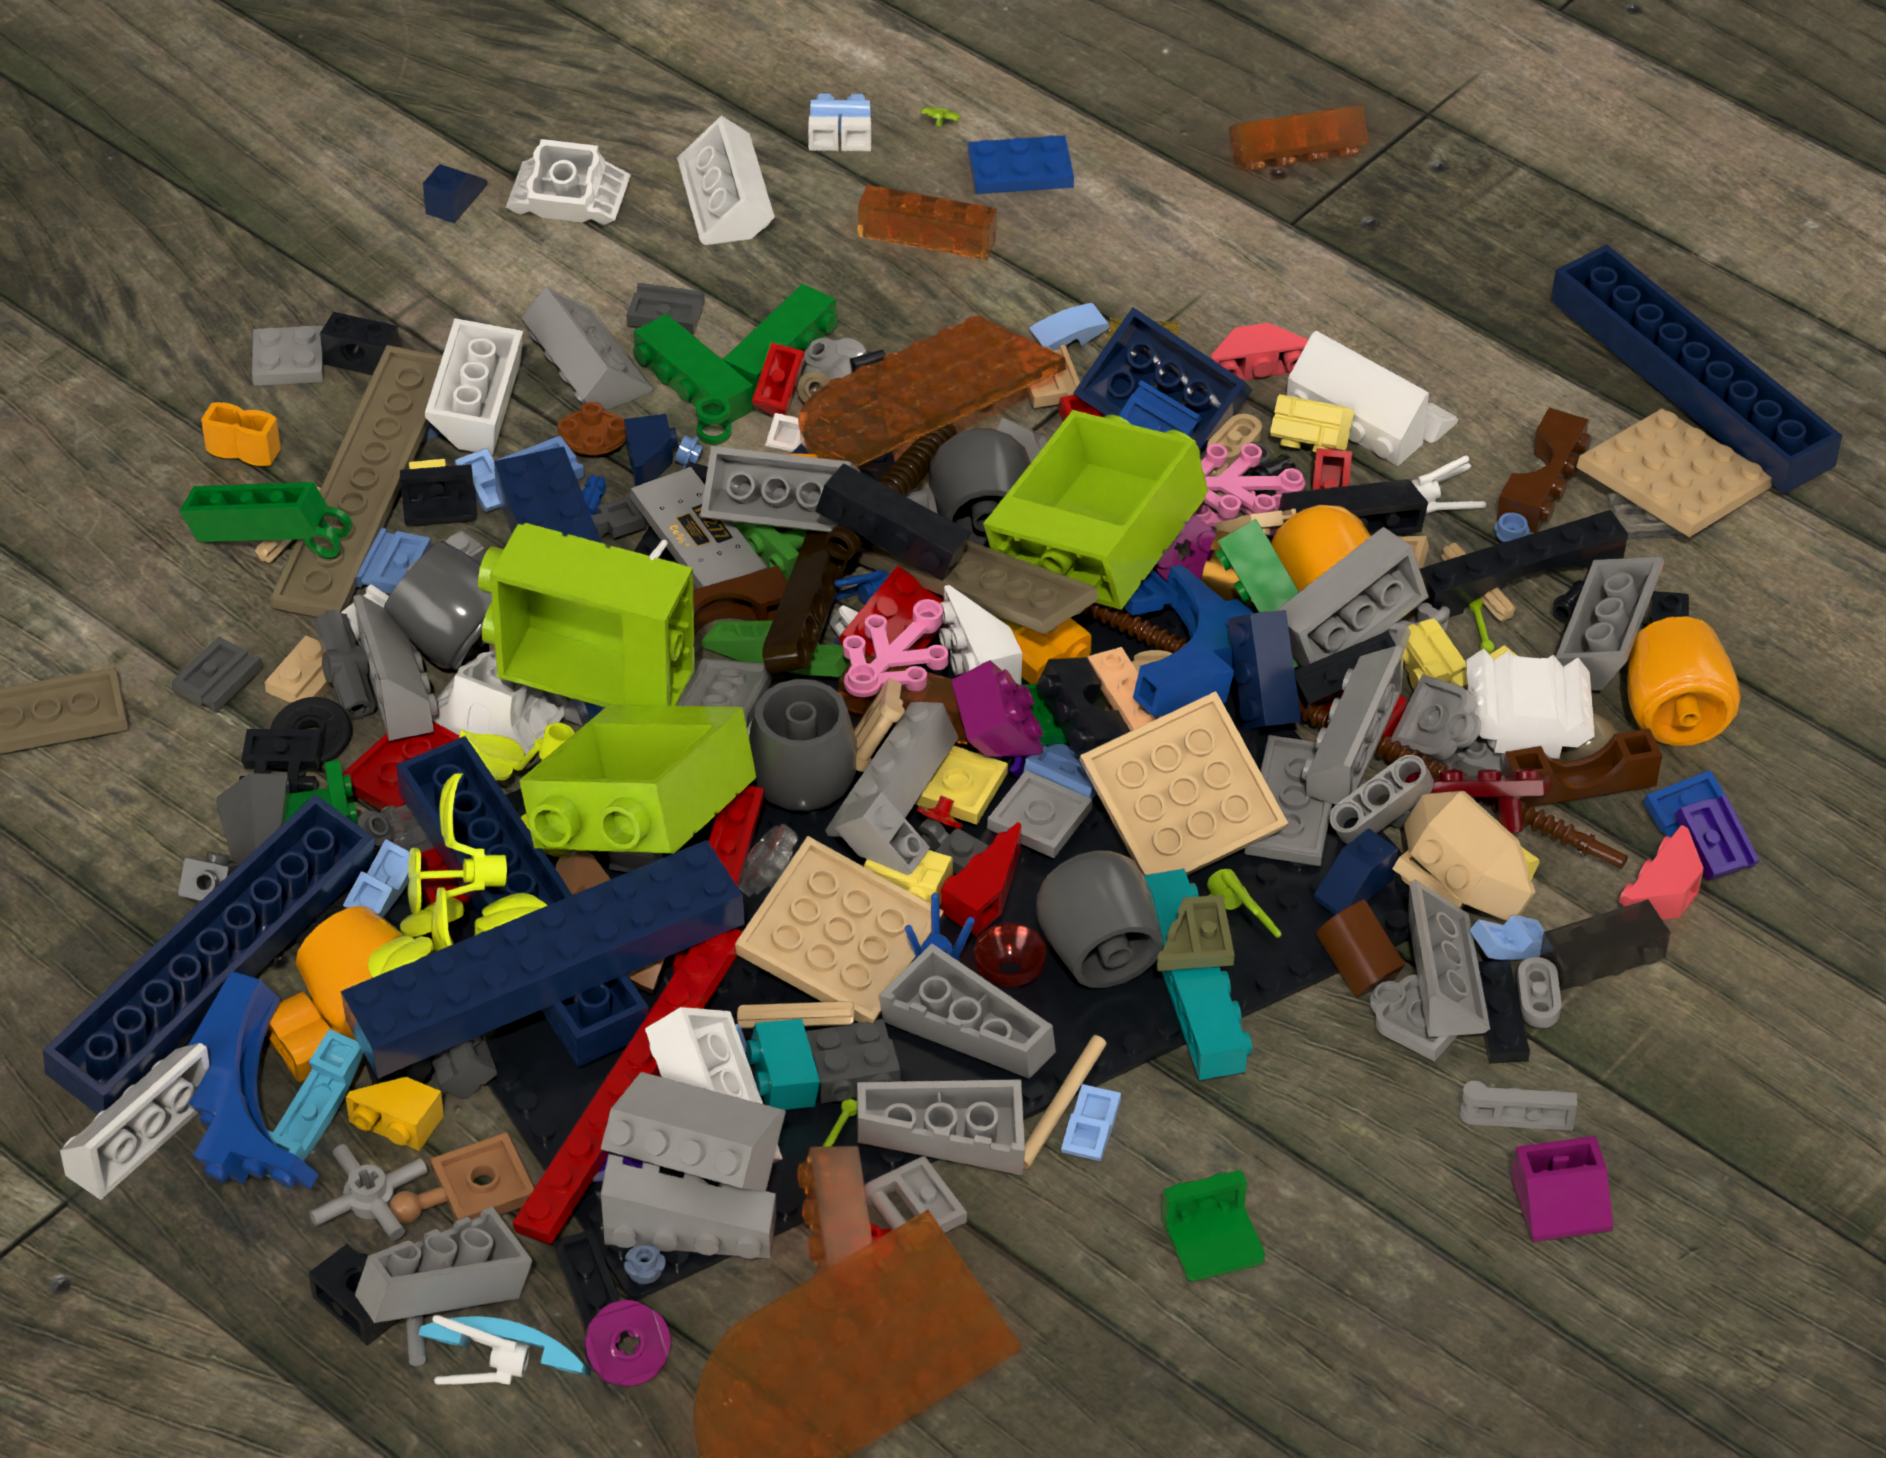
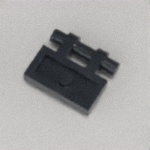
M247 729L241 762L244 769H254V773L270 774V769H288L290 794L316 790V776H303V770L319 769L324 737L321 729Z

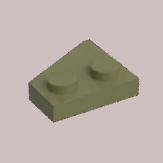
M1223 895L1183 898L1178 909L1177 919L1169 929L1166 944L1157 956V971L1234 965L1235 955Z

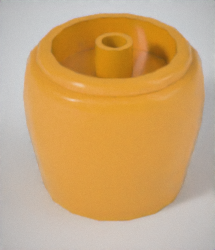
M1317 505L1304 509L1290 517L1277 530L1271 545L1300 592L1371 536L1363 522L1347 509L1341 506Z
M1684 616L1669 617L1653 622L1638 632L1628 657L1627 692L1629 705L1639 729L1650 728L1655 741L1671 746H1693L1709 741L1722 733L1738 713L1741 692L1730 658L1714 629L1703 620Z
M366 906L349 907L335 913L319 924L305 938L297 951L295 961L306 988L325 1022L330 1028L333 1027L342 1035L354 1040L356 1038L345 1019L340 991L371 979L368 968L370 954L390 940L405 936L377 912Z

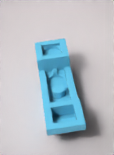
M331 1029L327 1031L309 1060L312 1070L274 1132L267 1130L278 1147L297 1155L302 1161L305 1160L326 1131L351 1085L363 1055V1051L356 1040Z
M468 1316L448 1318L502 1339L543 1348L541 1364L549 1368L590 1376L591 1368L580 1356L561 1342L536 1329L513 1321L493 1317ZM434 1322L421 1326L419 1335L426 1339L468 1348L471 1337Z

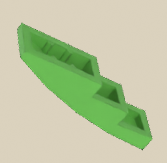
M773 620L717 621L702 639L701 643L706 649L741 662L764 663L762 656L763 644ZM818 641L809 667L788 672L812 676L840 677L849 666L850 660L843 655L842 644L820 645Z

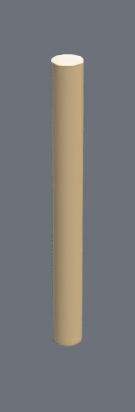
M1092 1036L1026 1141L1024 1169H1029L1107 1043L1102 1037Z

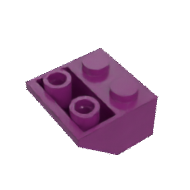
M989 660L951 680L968 742L985 756L1038 755L1044 752L1040 740L1043 731L1040 723L1033 716L1031 706L1034 705L1033 697L1029 689L1025 685L1020 686L1016 683L1006 669L1001 670Z
M1596 1136L1516 1147L1511 1179L1532 1242L1613 1230L1607 1167Z

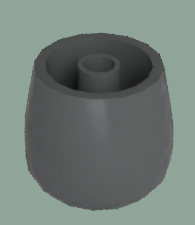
M973 428L963 431L941 444L931 459L929 470V488H931L934 494L938 514L971 532L969 541L990 548L983 523L1031 464L1025 447L1010 434L991 428Z
M445 541L435 544L413 565L388 597L384 609L405 633L411 643L428 660L440 668L456 670L470 661L486 644L482 640V626L486 611L492 602L491 593L480 591L478 588L481 562Z
M805 679L781 682L764 692L756 703L749 733L757 776L752 781V785L764 788V799L770 804L788 811L809 812L822 809L842 798L855 780L858 750L853 725L843 697L829 685L816 680Z
M1112 851L1083 853L1061 863L1047 875L1037 893L1036 915L1039 924L1054 950L1080 984L1090 988H1108L1123 984L1141 975L1155 963L1163 946L1161 927L1154 897L1148 882L1132 859Z

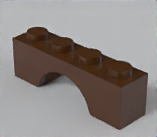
M1548 408L1537 428L1534 455L1542 460L1546 466L1530 473L1511 474L1499 496L1497 521L1505 513H1518L1526 518L1530 532L1533 533L1539 531L1544 521H1550L1555 508V500L1562 499L1567 487L1568 476L1574 477L1580 454H1584L1589 449L1592 438L1591 435L1587 434L1589 419Z
M779 566L694 589V637L703 626L720 619L733 618L744 621L773 620L787 585V580Z
M1649 728L1614 734L1609 742L1599 751L1574 761L1555 760L1544 752L1542 746L1506 751L1502 775H1516V770L1527 768L1539 769V775H1550L1551 790L1544 796H1525L1521 798V801L1523 800L1526 803L1525 807L1531 805L1538 806L1657 786L1662 754Z

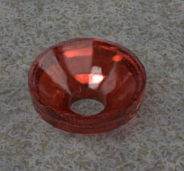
M1015 923L995 925L985 930L976 941L974 948L976 966L983 977L995 984L1008 987L1027 984L1040 975L1044 968L1046 945L1042 937L1027 926ZM1005 962H1014L1021 967V970L1014 974H1006L1000 971L999 966Z

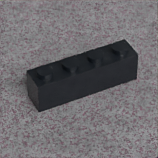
M844 463L824 485L815 510L818 514L942 581L961 559L971 534L969 530Z
M1410 479L1282 493L1278 511L1296 509V513H1299L1304 509L1317 505L1341 506L1355 514L1363 522L1370 536L1382 527L1395 535L1422 532L1428 501Z

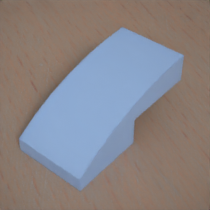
M1093 303L1068 308L1029 327L1042 348L1050 347L1051 350L1060 349V345L1065 344L1066 346L1075 339L1083 346L1110 328L1108 322Z
M486 448L456 459L454 465L472 464L475 501L485 512L501 507L496 493L494 460L488 449Z
M385 839L368 872H360L343 906L347 908L366 906L384 917L410 881L407 870L410 851Z
M1515 914L1504 925L1478 919L1469 930L1487 957L1492 959H1527L1552 953L1557 948L1538 920Z
M1082 1084L1074 1113L1070 1115L1061 1153L1101 1162L1118 1113L1121 1093Z

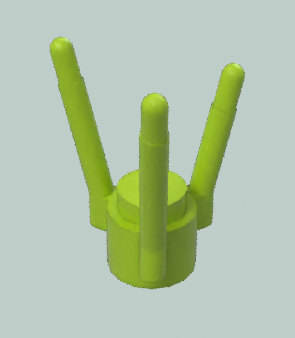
M1222 869L1211 875L1207 882V887L1211 893L1208 896L1223 895L1225 909L1227 910L1235 909L1243 903L1276 938L1281 937V931L1250 897L1234 871Z

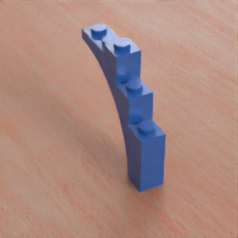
M1183 565L1170 567L1167 583L1179 593L1178 605L1172 608L1179 614L1186 625L1191 640L1179 651L1166 658L1141 665L1133 698L1154 717L1167 715L1215 691L1222 703L1227 701L1232 677L1234 676L1232 646L1229 640L1228 618L1253 613L1238 599L1223 600Z
M233 971L228 975L188 1045L201 1043L206 1046L210 1064L188 1103L201 1115L199 1121L208 1127L193 1157L205 1166L203 1172L208 1177L220 1183H225L227 1179L244 1184L249 1174L260 1179L266 1174L284 1187L292 1188L294 1184L311 1189L318 1174L297 1155L276 1145L266 1129L259 1108L257 1090L259 1055L267 1027L281 998L260 979Z

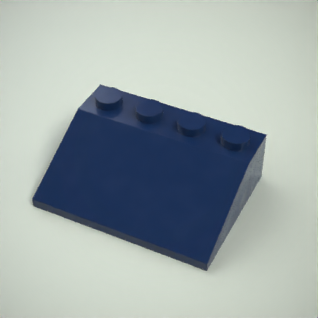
M1132 307L1073 394L1105 416H1119L1132 393L1134 394L1138 388L1140 380L1202 417L1190 438L1196 440L1201 455L1207 448L1209 439L1232 416L1236 415L1252 392V389L1244 380Z

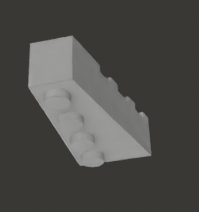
M1021 1080L857 1082L858 1143L1023 1176L1025 1140Z

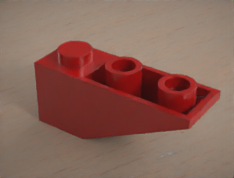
M1017 822L1006 832L999 833L988 848L981 854H975L965 868L958 874L948 877L942 885L941 910L944 911L943 915L961 927L964 926L969 917H973L975 922L970 933L978 936L1003 913L1021 852L1022 824Z

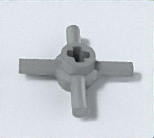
M346 1144L337 1146L333 1150V1155L349 1178L344 1186V1195L309 1211L315 1226L352 1209L360 1218H377L391 1240L400 1239L404 1235L405 1230L389 1208L390 1201L394 1195L393 1189L426 1174L427 1168L423 1160L419 1158L385 1175L383 1170L375 1165L361 1166Z

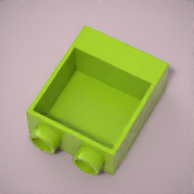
M1072 410L983 523L990 548L1094 586L1098 596V600L1095 603L1122 610L1141 585L1140 581L1147 577L1162 557V552L1168 549L1184 528V523L1190 520L1206 498L1208 488L1200 460V450L1196 440L1177 430H1168L1164 433L1131 425L1127 420L1116 415H1107L1103 418Z
M529 523L516 526L504 549L491 546L486 551L479 570L478 588L480 591L491 593L492 602L484 617L482 640L485 643L495 645L497 678L602 707H607L608 705H678L695 672L692 567L659 558L651 560L648 555L614 546L607 548L606 544L569 534L566 537L563 536L562 532Z
M608 705L523 776L519 782L534 848L545 850L575 849L577 851L674 854L693 837V833H697L715 816L714 813L718 814L736 797V794L745 789L757 776L743 707Z

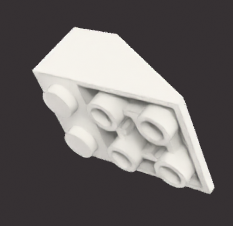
M950 585L944 586V602H940L943 607V628L939 629V639L941 646L947 648L951 654L950 661L954 674L956 676L962 675L991 660L1001 670L1006 669L1014 681L1021 685L1022 651L1011 628Z

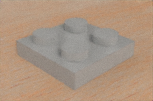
M301 326L253 329V386L323 382V355L320 332L323 327Z
M1025 770L988 817L987 829L999 834L1003 831L1006 832L1015 823L1019 822L1022 824L1021 844L1055 858L1092 810V799Z

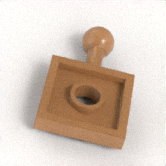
M506 1132L431 1158V1169L440 1187L419 1195L410 1191L399 1192L392 1197L389 1208L401 1224L413 1223L419 1218L422 1210L447 1202L455 1221L465 1217L473 1220L480 1217L482 1210L492 1206L499 1215L521 1208L534 1190V1187ZM483 1175L494 1178L487 1185H477L473 1182L477 1177Z

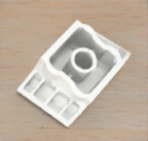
M541 139L540 145L533 153V157L522 162L506 208L519 215L532 212L541 218L580 223L593 219L602 225H606L616 219L631 174L606 162L600 154L598 146Z
M1483 648L1466 660L1468 691L1476 698L1475 714L1481 720L1479 735L1482 739H1488L1487 743L1494 749V753L1505 754L1506 751L1542 746L1544 752L1549 757L1559 759L1562 746L1577 748L1595 737L1590 672L1579 658L1563 667L1554 655L1542 659L1519 657L1513 655L1508 650L1494 660Z
M495 650L479 654L476 659L458 669L456 675L436 699L438 715L433 716L432 721L460 735V731L463 729L471 733L494 734L510 738L520 744L525 757L534 746L535 740L537 738L543 739L546 726L551 723L560 722L564 716V708L569 702L565 696L497 678Z

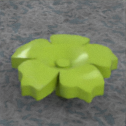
M923 107L920 110L921 114H928L932 118H937L936 126L942 127L943 118L957 121L960 117L959 113L941 107Z

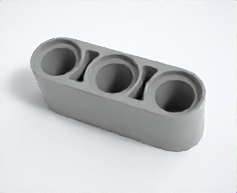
M1405 755L1337 803L1331 810L1330 823L1340 839L1346 844H1349L1368 828L1378 833L1415 806L1423 794L1431 793L1434 787V779L1421 758L1415 755ZM1414 772L1421 773L1416 781L1412 783L1405 782L1410 774ZM1390 795L1385 804L1380 806L1374 805L1378 797ZM1358 818L1357 823L1353 827L1343 828L1344 823L1348 819Z

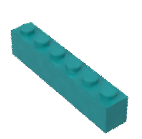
M1185 869L1143 875L1154 897L1163 937L1162 950L1166 944L1169 929L1177 919L1178 909L1183 898L1199 897L1196 884L1189 883ZM1219 966L1161 971L1198 1079L1204 1080L1246 1072L1247 1055H1252V1041L1249 1032L1242 1031L1240 1026L1242 1018L1238 1002L1231 1001L1229 995L1231 986L1227 971H1221Z

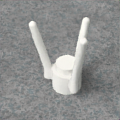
M1465 455L1431 473L1412 480V483L1428 501L1426 514L1437 510L1475 509L1487 506L1485 501L1436 503V499L1441 497L1438 483L1469 470L1471 465L1467 463L1469 461L1468 456Z
M439 1315L433 1317L434 1323L467 1335L476 1342L493 1347L490 1367L497 1368L496 1373L438 1376L434 1379L435 1384L454 1385L497 1382L510 1385L512 1376L524 1377L530 1356L529 1344L502 1339Z

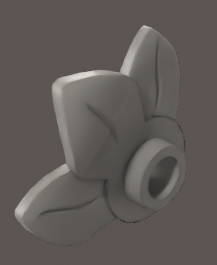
M829 338L816 339L812 341L807 350L805 349L804 359L808 365L804 374L809 371H819L825 374L831 383L850 384L852 381L850 358L864 355L867 351L859 341L853 338H842L836 341H832Z

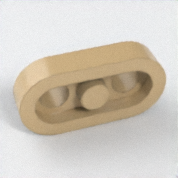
M1250 414L1234 415L1209 439L1208 446L1211 444L1224 446L1228 451L1226 462L1229 467L1239 458L1241 447L1244 444L1250 442L1259 443L1262 424L1258 418Z

